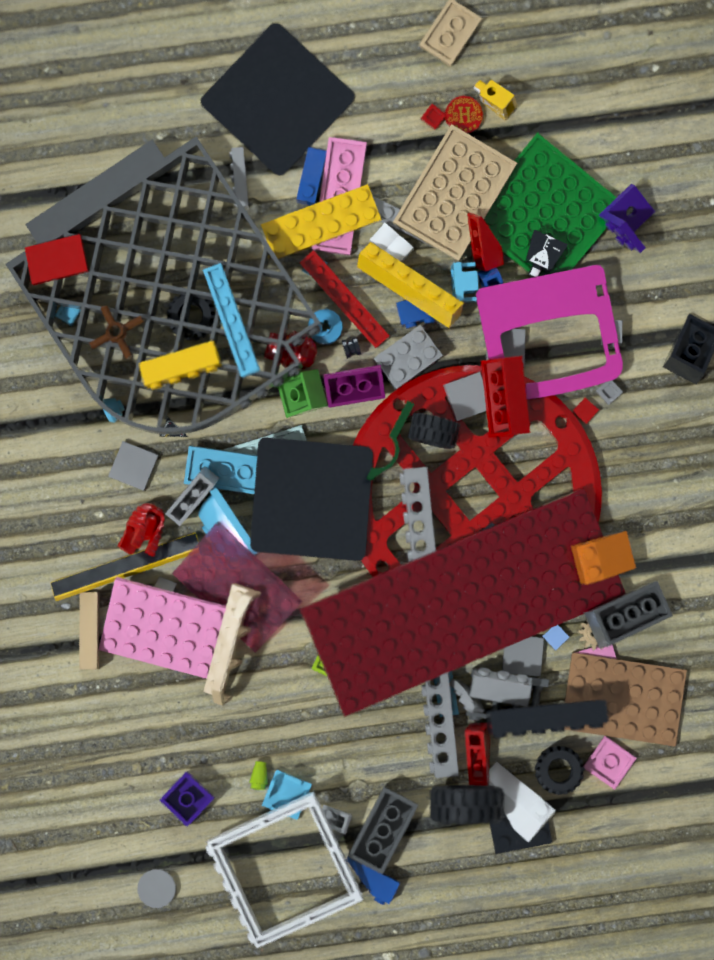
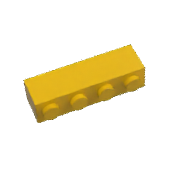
M210 341L141 362L139 367L144 385L148 389L156 390L162 388V385L166 383H179L182 378L188 377V379H192L205 371L207 373L215 372L219 367H222L216 344L214 341Z

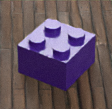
M186 771L159 801L188 827L215 797Z

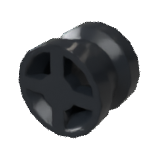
M356 336L352 337L349 341L342 340L347 359L355 354L357 356L361 355Z

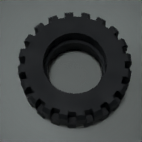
M434 786L430 790V818L432 821L453 824L499 823L504 818V791L501 787Z

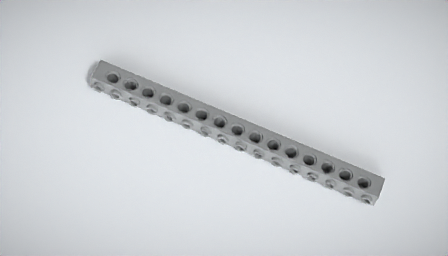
M427 467L402 469L403 473L399 474L400 485H404L405 492L401 493L402 504H406L407 511L403 512L404 523H408L409 530L405 531L406 543H410V550L407 551L408 562L436 551ZM413 482H417L420 486L417 493H412L409 489L410 484ZM416 501H419L422 505L419 512H413L411 508L412 504ZM416 521H422L424 524L423 529L419 532L415 531L413 527ZM419 540H423L426 544L422 551H418L415 547L416 542ZM448 673L439 676V682L436 685H431L429 681L421 685L422 697H426V704H423L424 716H428V723L425 724L426 735H430V743H427L428 754H432V762H429L430 773H434L435 778L459 776ZM435 694L441 695V701L438 704H433L431 701ZM438 713L442 714L443 721L435 723L433 721L434 716ZM438 733L445 734V740L443 742H437L435 740V737ZM446 752L447 759L445 761H438L437 756L439 753Z

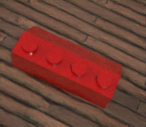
M522 356L481 361L489 437L530 433Z

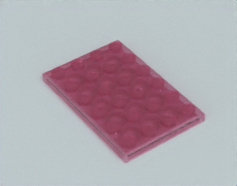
M219 521L172 573L198 599L224 606L227 605L230 590L234 583L261 592L260 597L250 602L243 622V626L251 628V632L240 638L255 653L303 602Z

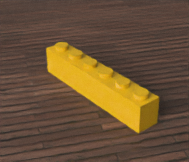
M372 242L359 253L357 268L446 327L450 328L460 317L463 302Z

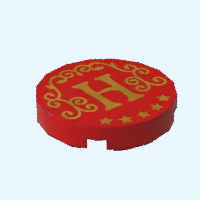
M456 97L449 102L445 109L447 125L450 127L452 124L467 134L476 130L482 122L483 112L481 106L472 97Z

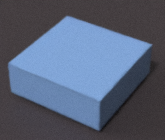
M559 625L550 628L542 636L554 650H557L569 638Z

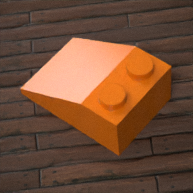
M627 531L571 546L580 583L582 584L604 580L636 568Z

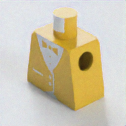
M479 80L475 84L474 90L480 93L481 102L506 121L517 108L515 95L493 80H490L488 84Z

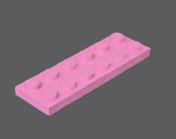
M329 137L319 202L360 187L367 142ZM354 231L315 245L312 250L350 256Z

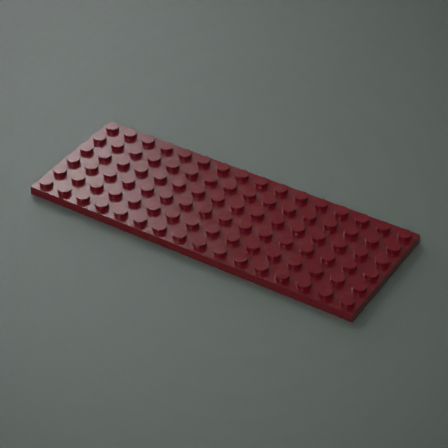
M584 488L299 608L343 716L346 717L578 617L626 594L619 575L589 584L580 583L571 546L603 537Z

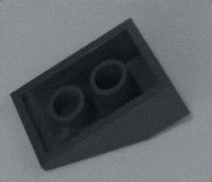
M689 313L668 353L663 368L697 385L705 374L714 353V326Z

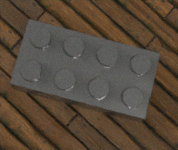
M658 581L645 584L584 613L599 648L611 646L673 616Z
M383 786L348 857L383 874L418 804Z

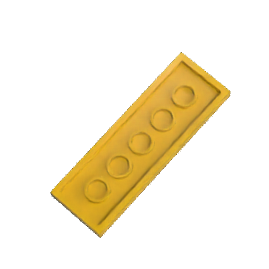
M367 184L261 224L268 245L276 257L281 259L381 221V217Z

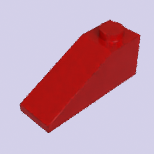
M467 213L473 262H476L474 268L486 272L504 265L502 247L482 216Z
M470 722L465 730L469 785L488 786L490 735H488L487 723Z

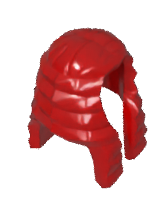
M292 331L290 334L286 336L285 341H287L299 332ZM270 332L268 338L278 340L279 334ZM306 337L300 346L291 347L303 366L301 369L304 370L314 364L317 346L312 341V338ZM267 344L264 358L274 361L277 346ZM284 348L281 365L287 368L295 363L287 349Z
M151 503L137 506L126 523L124 536L117 547L132 555L137 548H141L143 541L149 540L145 553L152 557L155 556L159 540L162 539L161 534L163 533L162 529L165 523V514L162 509Z

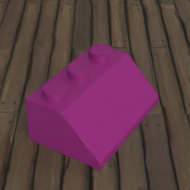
M381 365L323 375L329 408L385 398Z

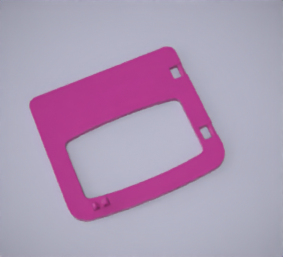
M593 265L484 287L477 291L476 300L489 360L504 358L500 339L503 332L556 318L587 314L597 316L606 358L605 365L568 377L527 383V399L588 388L614 380L621 374L623 361L604 269L599 265ZM597 285H602L604 296H597ZM614 343L616 354L609 355L607 344Z

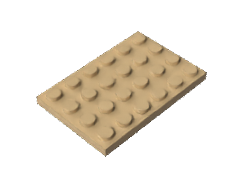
M451 124L398 212L393 224L459 262L471 242L467 213L482 216L483 219L486 217L517 162Z

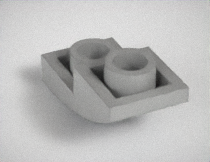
M452 678L449 685L455 689L454 693L461 696L459 702L465 705L464 709L471 713L475 711L483 713L484 708L480 699L470 697V687L463 681Z

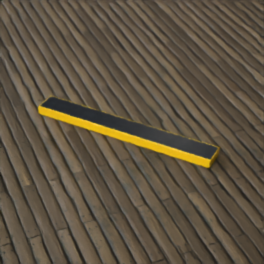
M193 533L158 545V549L153 557L146 554L145 550L50 582L55 600L59 601L112 583L116 577L126 578L202 552L197 534Z

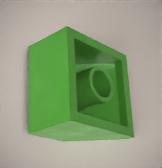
M318 369L303 371L293 377L289 376L278 387L286 418L309 413L328 406Z

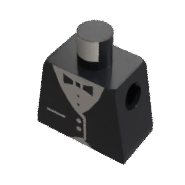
M534 230L525 261L532 265L528 275L533 278L539 277L542 270L550 273L568 244Z

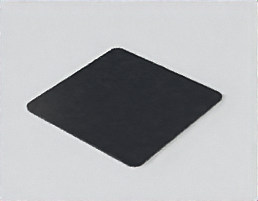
M272 23L201 97L200 103L207 112L275 175L282 176L308 150V147H311L351 105L355 95L352 90L278 23Z
M268 437L260 439L256 463L250 538L251 549L260 553L350 561H361L364 559L366 554L371 481L367 479V476L372 468V450L368 447Z

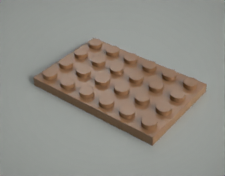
M572 653L564 703L606 700L609 723H605L603 728H589V725H585L583 730L571 731L676 747L687 670Z

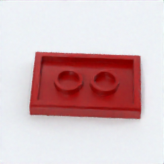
M80 234L25 247L32 285L89 272Z

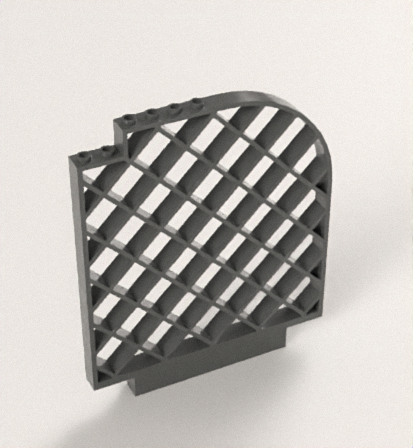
M194 137L166 157L163 156L155 142L150 140L25 224L37 242L34 245L77 235L75 234L76 232L102 216L98 237L82 236L83 243L96 245L90 271L78 275L88 277L83 303L59 299L64 278L54 280L50 297L32 294L28 289L31 277L25 251L6 263L7 268L90 396L117 420L135 429L162 435L192 433L219 423L241 408L246 409L252 404L251 401L257 397L259 399L268 394L269 389L279 387L285 382L284 379L300 373V369L303 366L291 347L300 346L306 337L318 334L321 331L320 328L323 327L197 137ZM201 150V152L203 153V155H204L205 157L197 156V155H193V154H195L197 151ZM190 162L213 168L209 191L184 187ZM181 163L176 185L154 181ZM219 179L230 195L216 193ZM150 189L174 193L169 218L145 213ZM141 190L137 212L114 208ZM182 194L207 199L202 223L177 219ZM215 200L237 204L239 207L234 229L209 225ZM111 215L135 219L130 244L106 240ZM244 217L255 233L242 231ZM143 221L167 225L162 250L138 246ZM175 226L200 231L194 256L170 252ZM208 232L232 237L227 262L202 258ZM240 238L262 242L264 250L260 268L235 264ZM104 247L128 251L122 276L98 272ZM136 253L160 257L155 283L130 278ZM270 256L281 272L267 269ZM168 259L193 263L187 288L163 284ZM221 263L225 269L229 285L233 271L258 275L253 301L235 297L234 299L237 305L251 308L246 328L250 343L256 342L277 346L271 373L259 371L251 374V376L269 379L268 381L239 399L243 378L238 366L222 363V367L218 368L219 370L237 373L231 399L206 395L210 373L206 371L202 373L198 393L174 389V384L166 383V387L162 386V388L151 390V388L148 389L141 382L142 374L139 363L145 362L146 356L158 358L170 354L148 349L154 323L178 328L173 353L182 350L186 329L211 334L210 341H214L216 345L218 336L227 337L225 330L220 329L221 319L217 309L213 327L188 323L193 297L214 301L211 293L195 290L200 265L212 267ZM23 269L22 277L18 274V271ZM265 277L288 281L290 288L285 307L260 302ZM97 279L121 283L115 309L109 308L115 322H121L122 317L135 319L140 315L143 321L146 322L140 348L128 346L131 353L139 354L133 381L109 376L114 350L121 351L119 345L111 341L98 346L106 348L101 374L81 371L78 367L82 344L90 345L89 342L95 340L84 337L89 311L102 313L101 306L91 305ZM129 285L153 289L147 315L123 311ZM161 291L186 295L180 321L155 317ZM295 294L307 311L293 308ZM36 301L49 304L46 316ZM57 305L81 310L76 335L59 333L54 330L53 323ZM258 309L284 314L278 340L253 335ZM291 315L314 320V323L285 341ZM119 328L113 331L112 335L114 337L118 336ZM61 340L74 342L71 355ZM286 348L295 363L279 373L283 350ZM86 378L99 381L96 393ZM107 382L131 387L125 418L115 413L103 402ZM139 388L164 393L157 427L146 426L132 421ZM172 395L197 399L191 425L165 428ZM204 401L229 405L220 413L200 422Z

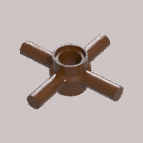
M107 305L103 306L101 311L108 323L106 334L89 342L91 348L94 349L111 341L118 343L126 360L130 359L132 354L125 339L128 330L144 323L141 315L122 324L115 322ZM120 328V334L114 337L112 335L113 331Z

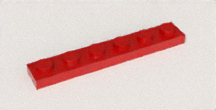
M314 250L300 262L304 269L375 349L390 336Z

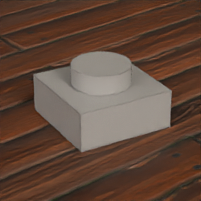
M613 380L605 382L596 390L597 394L607 405L623 393Z

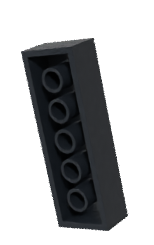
M606 700L486 711L488 735H493V738H505L507 733H512V736L527 735L526 731H531L532 734H544L546 729H551V732H564L565 727H570V730H583L585 725H589V728H603L605 723H609Z

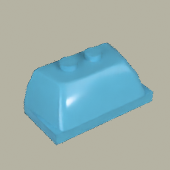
M217 488L211 490L209 497L202 503L198 515L204 524L202 527L207 537L211 535L215 542L212 544L217 552L222 551L230 562H242L260 554V552H255L251 549L249 535Z

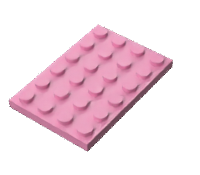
M116 577L99 650L207 679L226 606Z

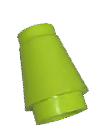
M255 762L249 784H251L250 789L266 790V786H268L266 762Z

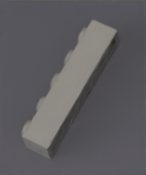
M231 148L232 152H229L233 163H230L231 171L233 170L234 173L231 177L235 185L232 189L242 206L249 208L244 148Z

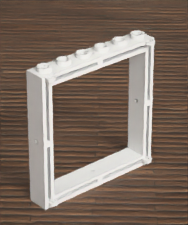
M314 791L208 839L207 852L210 857H214L216 861L214 863L215 869L218 874H222L224 881H222L223 886L227 892L230 891L233 897L231 898L232 905L235 909L238 908L241 914L239 916L240 922L243 927H247L249 931L247 933L248 939L251 944H255L256 948L363 900V894ZM309 807L349 893L262 931L222 846Z

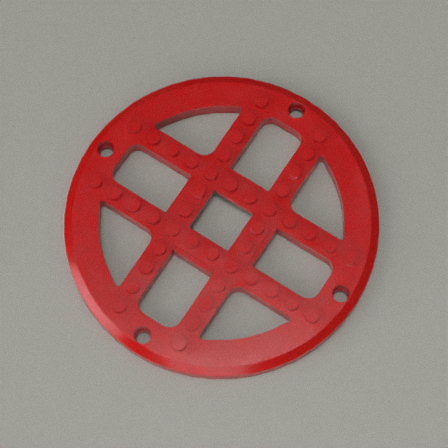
M481 366L448 367L421 375L392 392L376 407L363 424L353 443V446L368 447L372 450V468L376 467L382 448H385L394 457L395 448L389 435L402 412L394 407L395 402L398 400H402L405 404L407 401L414 404L408 418L419 410H427L431 415L450 419L460 424L456 442L460 450L432 473L427 469L431 512L451 535L435 550L476 534L490 522L497 525L510 519L512 516L516 517L534 509L531 505L533 494L565 468L570 470L572 492L584 488L599 525L602 486L597 458L584 428L571 410L558 397L551 395L527 399L530 423H541L555 439L557 449L518 482L494 454L496 450L515 435L489 437V432H487L483 436H477L471 432L462 420H455L451 406L445 400L447 395L443 385L480 372L483 379ZM524 376L526 384L535 383V381ZM562 417L566 420L567 424L564 428L557 427V418ZM399 433L397 437L399 443L397 464L402 469L426 467ZM476 468L499 498L469 521L446 490L472 469ZM371 480L366 554L361 562L371 576L375 577L384 573L377 569V564L380 561H385L388 564L387 571L401 565L388 549L387 539L405 524L403 512L407 511L406 504L400 502L381 519L375 521L372 506L373 480ZM413 482L414 491L412 493H417L420 486L417 482ZM419 501L412 504V511L419 512L422 505Z

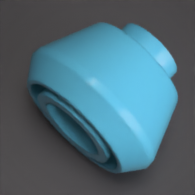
M116 398L103 399V402L111 410L120 416L123 415L122 411L125 408L121 400L117 401ZM104 410L109 422L115 423L117 419Z

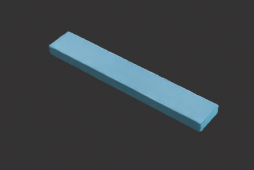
M222 264L204 269L203 272L241 377L244 378L259 372V365Z

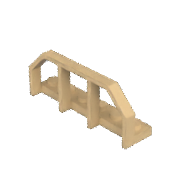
M236 583L232 584L226 611L203 691L211 694L213 702L222 706L233 698V696L225 693L230 671L242 664V660L234 658L239 638L251 632V628L243 626L247 608L252 600L261 595V592Z

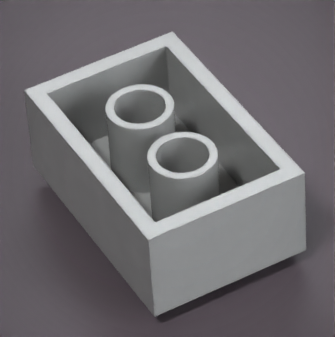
M419 325L374 358V362L376 365H381L382 373L392 387L397 390L442 359L443 355L422 326Z

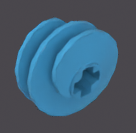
M321 309L314 314L320 323L324 325L326 322L331 328L323 331L321 327V331L312 336V339L319 344H332L338 340L343 329L339 315L329 309ZM309 319L308 326L314 323L313 319Z

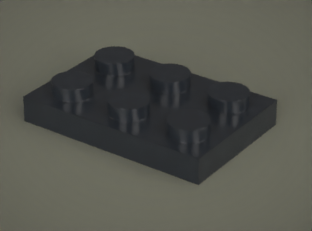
M505 813L501 822L489 823L495 854L552 843L549 822L541 828L529 843L513 829Z

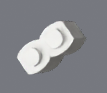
M386 223L370 239V242L401 262L413 251V247Z

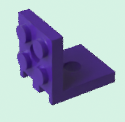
M630 184L599 216L606 222V228L610 232H614L616 235L615 239L620 245H626L629 250H636L639 253L646 248L634 232L655 211L637 187ZM630 206H632V207H633L632 213H631L630 215H627V214H626L627 209H628Z

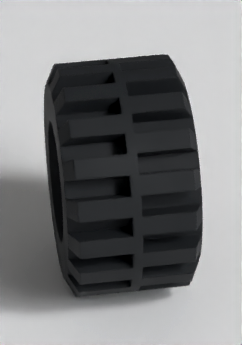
M180 294L178 297L175 296L173 298L174 300L170 302L169 309H167V319L180 321V314L186 295ZM193 297L192 305L198 306L203 313V318L197 325L213 327L216 313L212 302L207 299ZM171 327L173 332L177 335L178 328ZM186 329L184 339H187V341H197L201 337H206L207 333Z
M415 413L412 417L408 437L422 444L453 449L456 446L460 424L435 415Z
M549 747L536 760L535 776L538 783L546 791L555 795H566L569 792L575 791L584 778L583 773L585 769L582 759L575 751L568 747ZM564 759L569 763L571 773L565 781L557 782L549 776L548 767L553 760Z

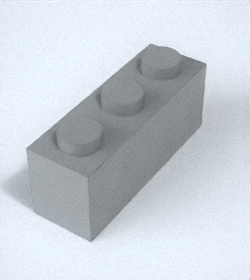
M204 466L165 514L181 526L214 487L219 477Z
M474 668L470 697L528 707L532 678L523 674L511 675L505 671L494 672L487 668Z

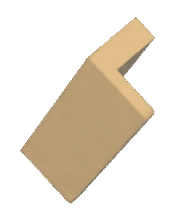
M100 592L80 593L79 669H99Z

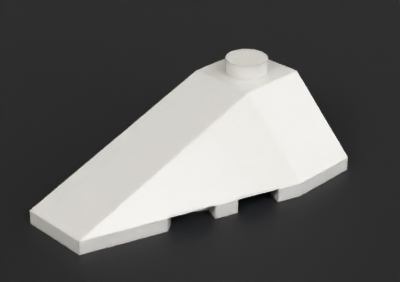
M498 762L489 770V786L501 787L503 789L504 813L508 817L513 829L529 843L555 814V810Z

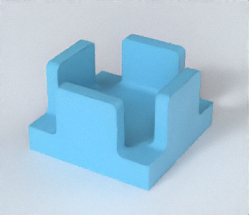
M456 262L450 266L452 296L463 303L477 302L476 297H464L463 295L472 294L478 290L477 271H462V268H474L476 262Z
M276 769L262 806L274 810L307 795L312 784ZM301 811L288 817L298 820Z

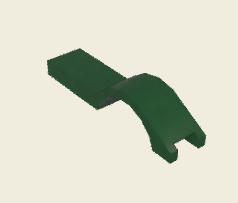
M407 401L389 435L395 448L392 461L384 467L371 468L367 476L368 480L375 479L391 469L396 463L399 454L397 437L414 407L412 402Z

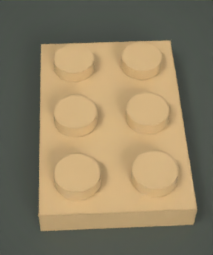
M448 0L419 44V47L451 67L482 18L455 0Z

